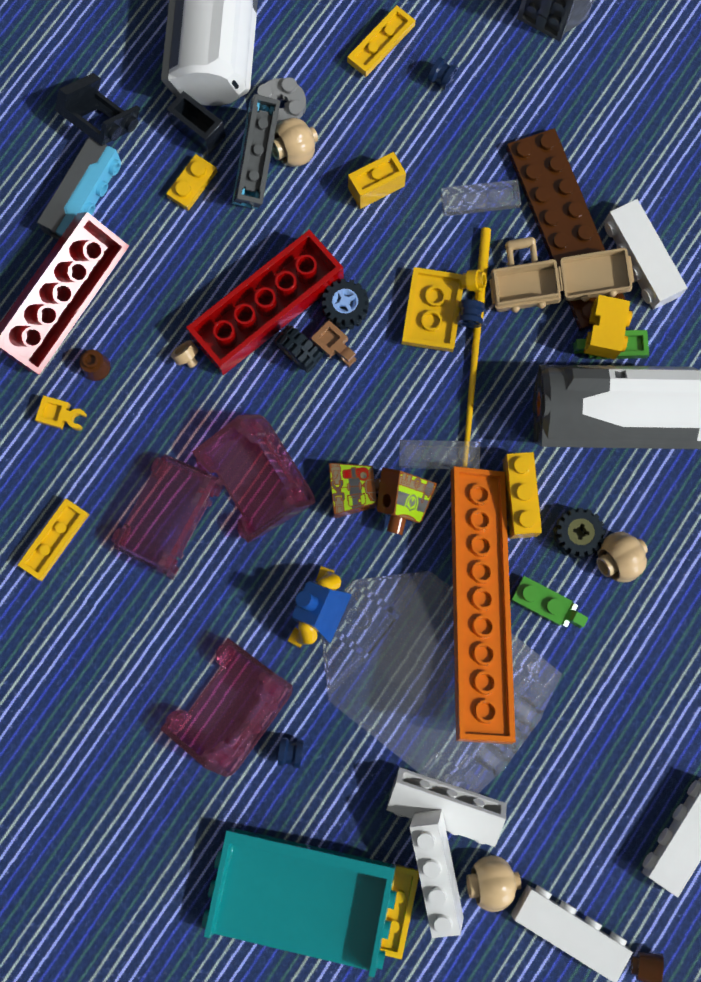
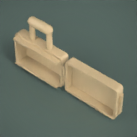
M533 237L507 241L505 248L508 267L493 269L491 271L492 279H489L492 304L495 305L496 311H512L514 313L524 308L538 306L543 309L546 305L559 303L561 301L560 291H564L567 301L581 299L586 302L598 295L615 297L618 293L630 292L634 282L631 256H628L626 248L563 257L560 261L561 267H557V262L554 259L538 261L536 239ZM530 248L532 263L515 265L513 250Z

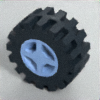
M341 279V282L334 281L331 287L328 286L326 288V292L322 296V311L326 321L330 320L336 327L339 326L341 330H345V327L354 329L355 325L359 326L362 320H365L369 300L365 289H362L361 284L357 283L356 285L354 280L351 279L349 282Z

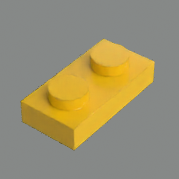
M195 154L166 193L167 198L189 211L218 172L217 167Z

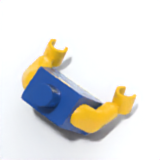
M321 566L316 579L317 582L308 581L304 590L297 594L295 599L297 605L292 618L299 625L298 628L295 627L287 640L288 642L299 648L302 645L313 644L317 637L331 643L352 594L338 589L341 586V578L334 573L335 570Z

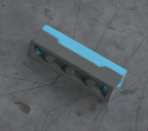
M255 94L249 102L232 204L252 209H258L263 204L280 100Z
M91 137L87 139L37 222L45 234L59 240L77 213L88 212L90 215H93L95 204L107 192L108 183L112 176H115L120 170L121 160L116 149L108 147L106 144L101 146Z

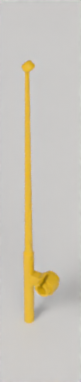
M488 227L481 228L478 268L476 270H468L467 273L462 274L461 278L462 287L468 289V291H474L475 300L481 301L484 304L491 229ZM484 311L481 313L482 319L484 317ZM481 327L473 328L462 467L466 468L468 466Z

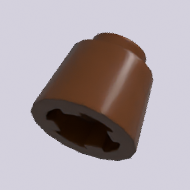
M87 350L80 357V367L87 379L100 381L109 374L111 368L110 361L102 353L96 350Z
M639 952L637 957L632 956L630 973L636 975V980L641 982H662L664 971V957L662 953Z

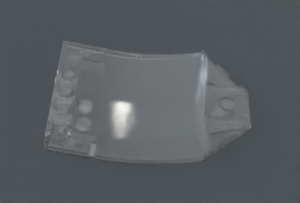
M430 571L352 580L345 589V592L352 594L334 637L331 643L322 640L328 701L421 775L480 793L505 769L539 723L562 673L511 633L516 742L513 744L456 741L453 588Z

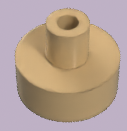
M188 340L174 349L171 353V358L177 365L186 363L189 368H193L198 363L194 357L198 352V348L191 340Z

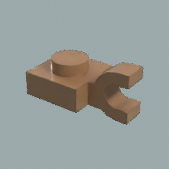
M330 320L311 337V342L329 358L336 353L348 367L356 361L354 357L356 353L345 345L348 337Z

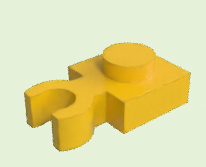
M43 395L35 421L62 430L64 424L68 423L74 430L81 431L83 427L75 424L74 419L77 416L86 417L87 414L81 409L69 411L71 407L69 402Z

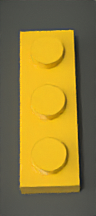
M396 5L347 56V62L367 77L412 30L416 20Z
M65 498L18 563V566L38 580L43 581L90 514Z
M396 864L392 890L397 891L394 909L388 908L386 920L391 921L388 939L383 938L381 950L386 951L385 956L402 960L419 879L418 869Z

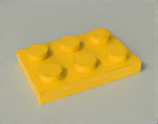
M418 267L413 268L402 337L403 345L447 352L454 351L458 326L457 317L460 313L459 301L462 300L463 293L462 274Z

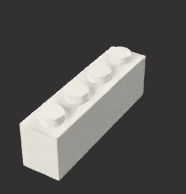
M638 199L610 211L604 221L606 233L609 237H613L617 244V249L626 248L628 256H631L634 281H637L641 287L644 301L650 304L654 310L681 297L686 291L687 286Z
M399 767L386 810L393 812L397 816L411 819L414 813L442 810L446 831L453 835H461L473 839L479 844H488L495 847L506 821L507 803Z
M701 778L698 781L695 780L690 785L687 791L689 796L685 803L680 804L675 809L672 816L674 820L669 829L665 828L658 837L659 845L654 853L650 852L643 862L644 869L641 873L676 897H679L701 861Z
M442 810L414 813L409 828L432 938L461 935L464 917Z
M527 885L511 913L512 918L610 981L617 982L633 953L625 946L627 940L613 931L610 935L601 931L602 925L589 916H586L585 920L575 914L577 909L562 900L558 904L551 900L552 894L541 886L537 885L534 889Z

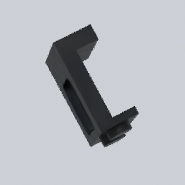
M92 73L59 88L55 111L103 146L135 130L138 125L140 108L136 105L126 111L122 110L98 92L101 78ZM94 110H99L110 119L102 123L100 131L82 116Z

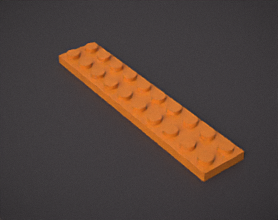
M454 466L451 469L456 741L513 744L516 740L505 472Z

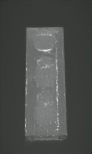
M518 180L441 188L440 192L444 216L514 209L521 206Z
M400 440V468L452 469L454 466L480 469L479 441Z

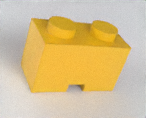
M603 295L597 296L592 304L589 324L594 325L592 326V331L587 333L584 353L616 359L621 352H625L628 343V336H625L626 327H629L632 319V311H629L630 301Z

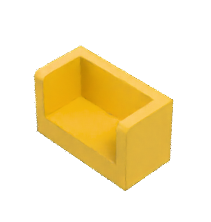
M392 152L348 174V189L359 208L362 209L405 187L406 172L395 153Z

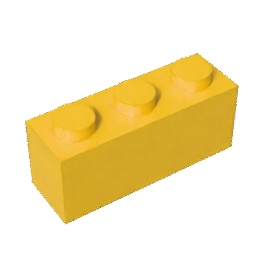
M534 452L506 454L502 462L503 472H505L510 539L537 537L542 533Z

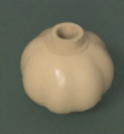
M288 118L280 121L276 125L272 147L274 158L281 160L283 164L291 167L305 165L313 158L315 153V142L318 141L316 130L314 127L309 128L299 118Z
M615 532L608 535L603 544H601L597 551L598 558L596 563L600 572L605 577H610L615 581L623 583L631 582L645 570L648 549L642 539H637L629 533Z
M496 855L484 856L473 865L471 874L466 876L468 895L470 899L475 898L477 905L486 911H502L513 902L516 890L521 889L519 872H513L508 862L502 857Z

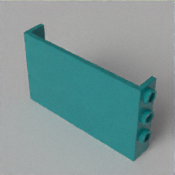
M230 828L226 831L222 851H218L215 859L214 868L218 869L216 881L212 880L208 892V898H212L210 910L206 909L202 920V927L205 928L204 937L210 938L213 934L369 970L370 977H375L377 969H383L386 951L381 950L383 938L388 939L391 921L386 920L388 908L394 909L397 891L392 890L396 864Z

